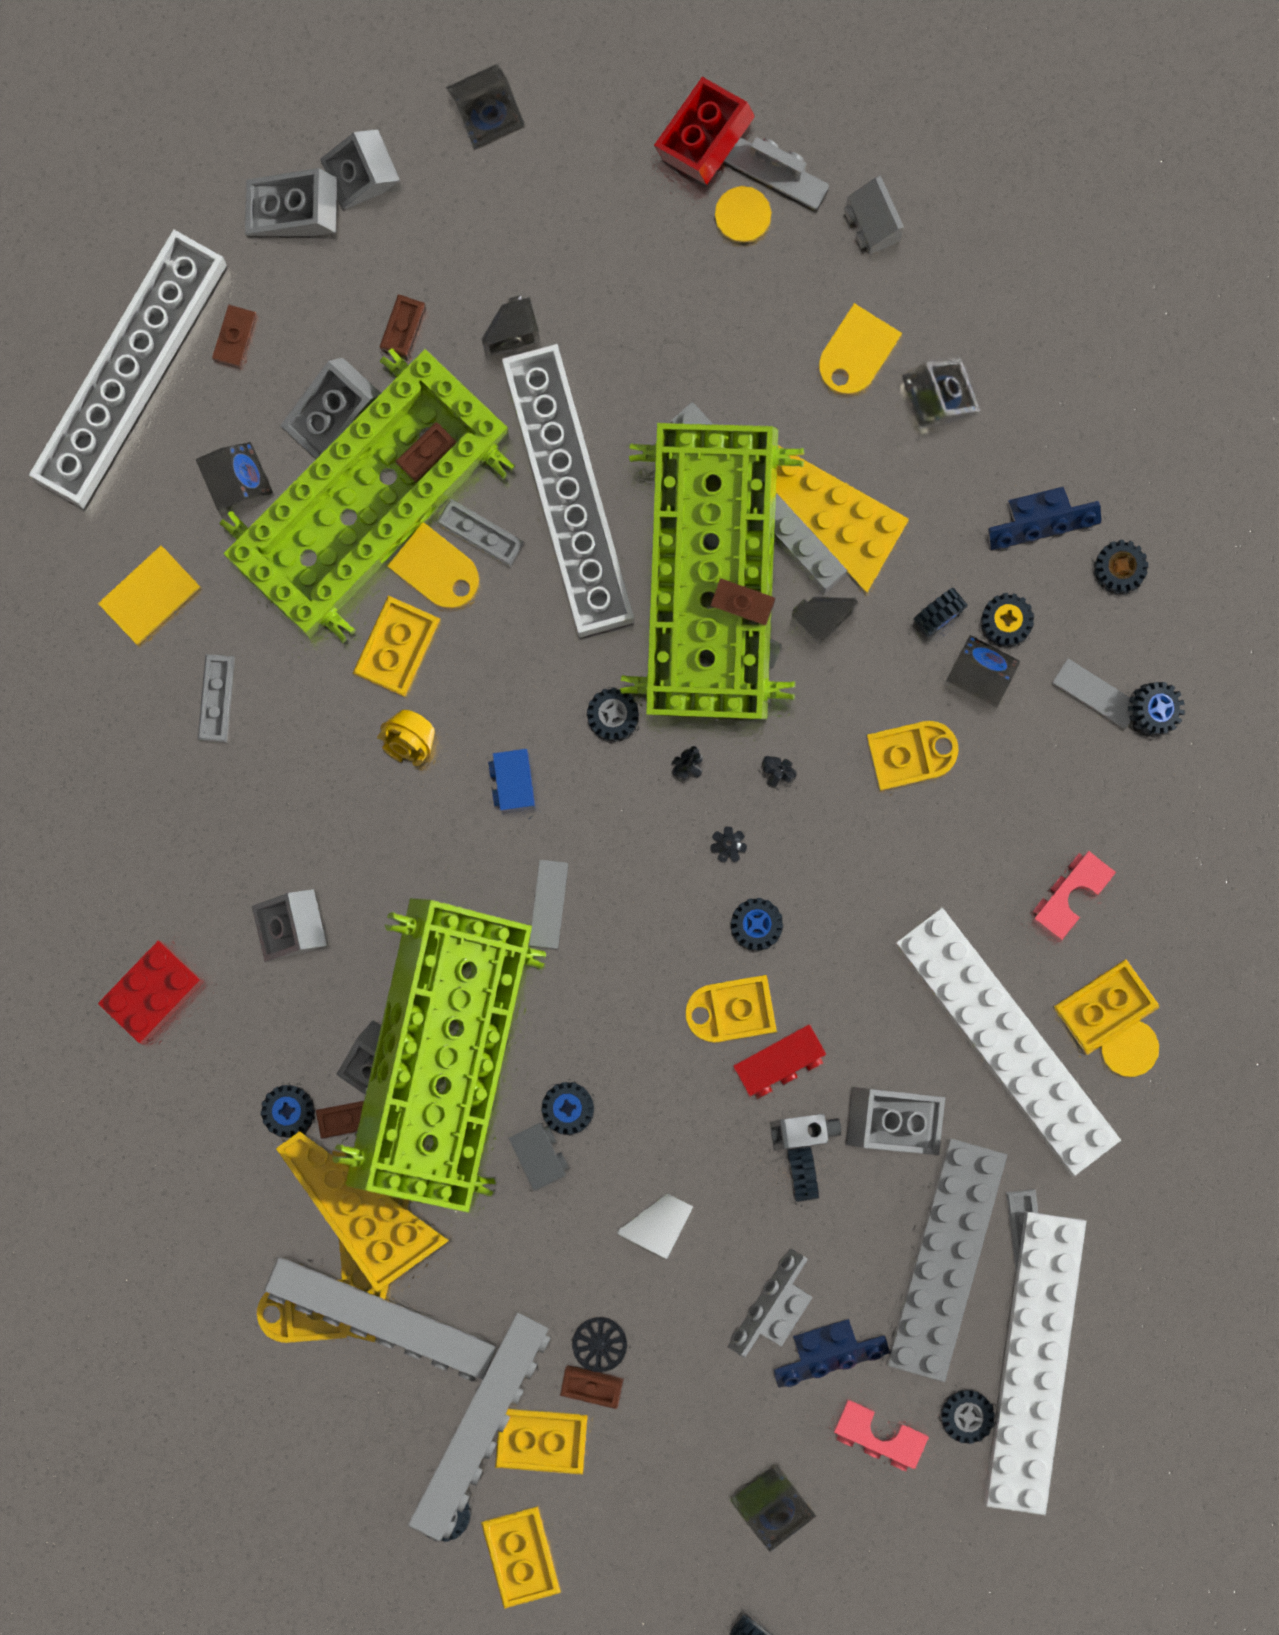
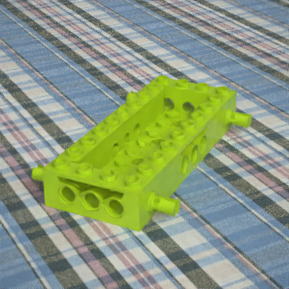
M393 348L388 350L395 364L384 356L380 359V363L384 364L397 378L249 528L233 511L229 512L228 516L236 525L235 527L223 519L219 523L221 527L225 528L236 539L223 553L227 560L309 639L323 626H326L344 643L347 639L339 627L350 634H353L355 629L338 614V611L401 548L423 522L425 523L483 463L489 464L502 479H505L507 474L500 464L511 471L516 467L498 450L509 437L508 427L426 349L410 365ZM437 422L457 443L415 483L395 461L420 438L423 431L428 430ZM386 470H392L397 474L396 481L391 485L381 482V475ZM345 511H353L357 515L356 522L349 526L344 525L341 522V515ZM307 551L314 552L317 556L316 562L312 566H304L301 563L303 553Z
M657 423V441L655 445L630 443L629 449L643 452V454L629 456L630 462H655L656 468L647 677L622 675L621 681L634 683L635 686L620 688L621 694H646L647 715L767 719L769 699H795V694L781 692V689L795 687V681H769L771 614L767 625H763L715 607L707 609L702 605L701 598L706 592H713L715 594L720 578L772 596L777 467H803L804 461L791 459L790 456L804 455V448H778V429L774 426ZM712 475H717L721 479V487L715 492H710L706 488V480ZM714 533L719 538V545L714 550H707L703 543L706 535ZM704 650H710L715 656L714 663L709 667H704L699 661V656Z
M410 898L406 916L390 912L387 915V918L399 924L385 925V929L402 933L354 1148L337 1144L334 1149L345 1153L346 1157L332 1156L334 1163L350 1165L345 1186L469 1213L473 1192L486 1196H491L494 1191L484 1188L482 1185L496 1184L495 1179L477 1175L523 966L525 964L541 969L544 963L533 959V956L546 957V952L528 948L532 930L530 925L433 900ZM468 962L471 965L472 972L469 977L464 978L461 969ZM456 1020L459 1024V1030L452 1036L448 1028L450 1022ZM443 1077L446 1081V1088L442 1093H438L436 1082L439 1078ZM430 1135L433 1139V1146L430 1150L425 1151L423 1140L426 1136Z

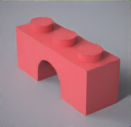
M1090 851L1084 856L1079 853L1069 865L1072 869L1066 879L1061 875L1051 887L1054 894L1048 901L1043 898L1033 910L1036 916L1032 921L1058 942L1064 939L1080 919L1068 905L1070 892L1075 889H1084L1096 897L1116 873Z
M847 1399L833 1429V1432L838 1434L836 1440L851 1447L856 1442L865 1447L864 1453L880 1459L881 1454L891 1458L890 1464L903 1471H907L908 1467L915 1469L929 1436L900 1423L893 1437L886 1440L877 1439L873 1436L870 1428L875 1412Z

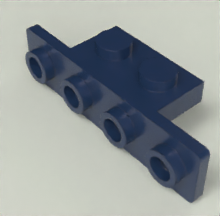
M1064 486L1008 500L1009 510L1014 522L988 528L989 545L991 550L1055 534H1063L1071 530L1091 527L1102 522L1101 505L1099 501L1071 507Z
M847 1319L793 1336L801 1361L775 1369L774 1375L778 1388L784 1386L792 1387L799 1384L800 1381L810 1378H821L829 1372L839 1369H850L864 1361L879 1360L884 1355L890 1353L886 1336H880L857 1344L850 1321Z

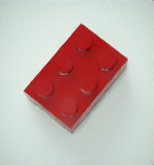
M701 77L658 138L654 147L663 161L707 185L750 125L755 115L747 101Z
M158 940L97 1004L139 1044L144 1045L204 981L163 942Z

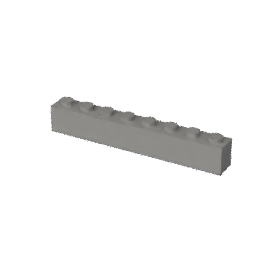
M693 402L671 420V423L714 425ZM776 493L774 540L825 595L846 576L847 569Z
M280 1256L277 1257L264 1288L269 1293L268 1298L281 1304H284L286 1300L297 1304L295 1309L308 1315H312L313 1311L324 1315L322 1320L338 1327L340 1322L351 1326L350 1332L365 1338L367 1333L378 1337L377 1343L392 1349L395 1344L405 1348L404 1354L419 1360L422 1355L432 1359L431 1365L446 1371L449 1366L460 1370L458 1376L473 1382L476 1377L483 1380L496 1349V1346L490 1342Z
M517 1312L408 1525L409 1527L438 1542L441 1541L442 1537L449 1538L456 1525L455 1522L451 1521L456 1510L462 1513L470 1497L465 1494L469 1484H477L483 1472V1469L479 1468L483 1457L490 1458L497 1444L492 1441L497 1430L503 1433L510 1419V1416L506 1415L510 1404L517 1405L524 1390L519 1388L524 1377L530 1380L537 1366V1363L533 1362L538 1351L543 1353L551 1339L546 1335L549 1328Z

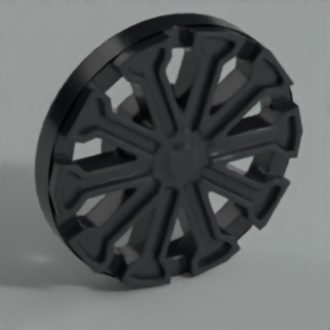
M594 1317L586 1320L577 1328L572 1341V1349L576 1360L581 1366L593 1372H606L617 1367L623 1360L627 1350V1339L623 1329L615 1321L605 1317ZM594 1322L598 1323V1333H595L591 1326ZM605 1323H608V1324H610L611 1327H610L609 1330L604 1334V1333H603L604 1324H605ZM584 1328L589 1332L590 1338L581 1334ZM614 1331H618L620 1333L619 1337L612 1339L609 1338ZM577 1341H584L588 1345L578 1347ZM622 1343V1349L619 1350L611 1345ZM590 1350L585 1359H581L579 1354ZM608 1352L618 1355V1359L613 1361ZM595 1355L596 1364L592 1367L589 1365V1361ZM602 1356H604L608 1363L607 1367L601 1366Z

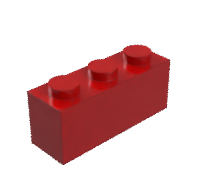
M809 1024L735 1064L733 1069L748 1096L755 1095L759 1099L772 1092L773 1090L770 1086L778 1081L785 1085L798 1078L796 1074L798 1070L806 1067L810 1071L823 1064L821 1058L827 1054Z

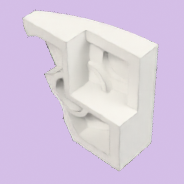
M666 1194L621 1227L617 1234L667 1259L693 1206Z

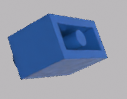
M521 749L493 753L494 761H488L490 779L496 778L497 789L492 790L494 807L500 806L501 813L536 809L528 750Z

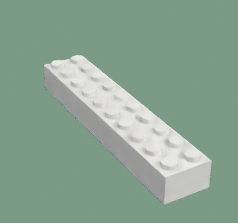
M173 229L32 468L29 476L34 482L84 509L226 268L227 264L221 255Z
M555 344L503 358V368L578 636L581 638L634 623V615L558 345Z
M943 907L896 942L895 947L1071 1176H1076L1121 1141Z
M1025 1211L984 1500L988 1507L1046 1515L1086 1221L1082 1219Z

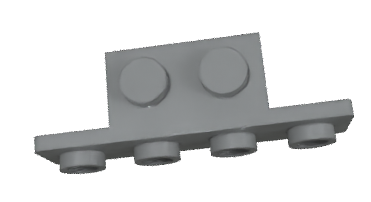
M756 137L753 143L740 138L723 161L814 210L818 209L829 189L828 183L805 172L807 163L803 161L804 159L799 154L792 151L787 153L779 149L778 145L768 138H763L762 140Z
M790 1249L783 1256L779 1267L772 1278L766 1282L758 1300L750 1307L742 1325L734 1332L732 1340L728 1345L730 1349L745 1358L760 1334L782 1347L813 1298L793 1285L796 1277L807 1262L806 1257L793 1249Z

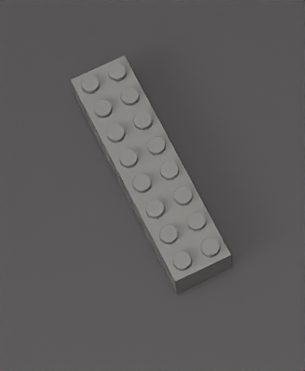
M952 1138L948 1139L886 1365L945 1382L1007 1154Z

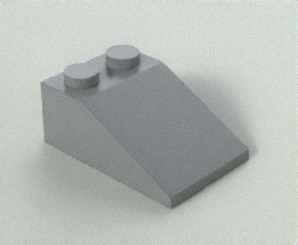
M320 168L247 179L245 235L317 236L336 233L337 178Z
M344 358L330 360L280 426L317 459L381 392Z
M853 1087L846 1145L939 1155L945 1097Z

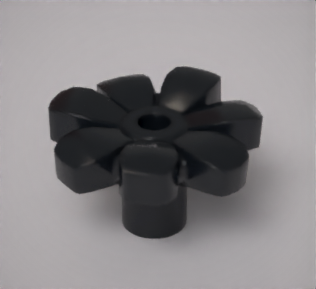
M691 746L690 749L684 750L681 753V758L676 756L671 764L674 766L672 769L674 777L684 780L688 777L689 773L694 778L702 774L703 770L697 764L703 761V756L699 753L700 750L696 746Z
M765 756L762 761V765H764L763 771L770 773L767 782L771 786H778L781 779L792 782L793 778L797 775V771L791 768L793 763L788 759H784L781 762L779 757Z
M726 826L724 827V834L719 831L713 834L712 838L717 843L712 844L710 850L712 853L719 852L718 861L725 863L728 857H730V860L735 863L740 860L738 852L745 853L747 850V845L741 843L745 836L742 831H737L733 834V828ZM730 842L731 846H727L726 843Z

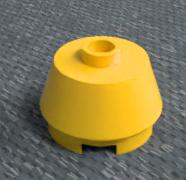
M401 710L381 724V731L377 739L383 740L385 744L382 749L392 758L399 762L405 758L413 761V766H419L424 759L430 757L435 730L431 723L423 716L410 710Z

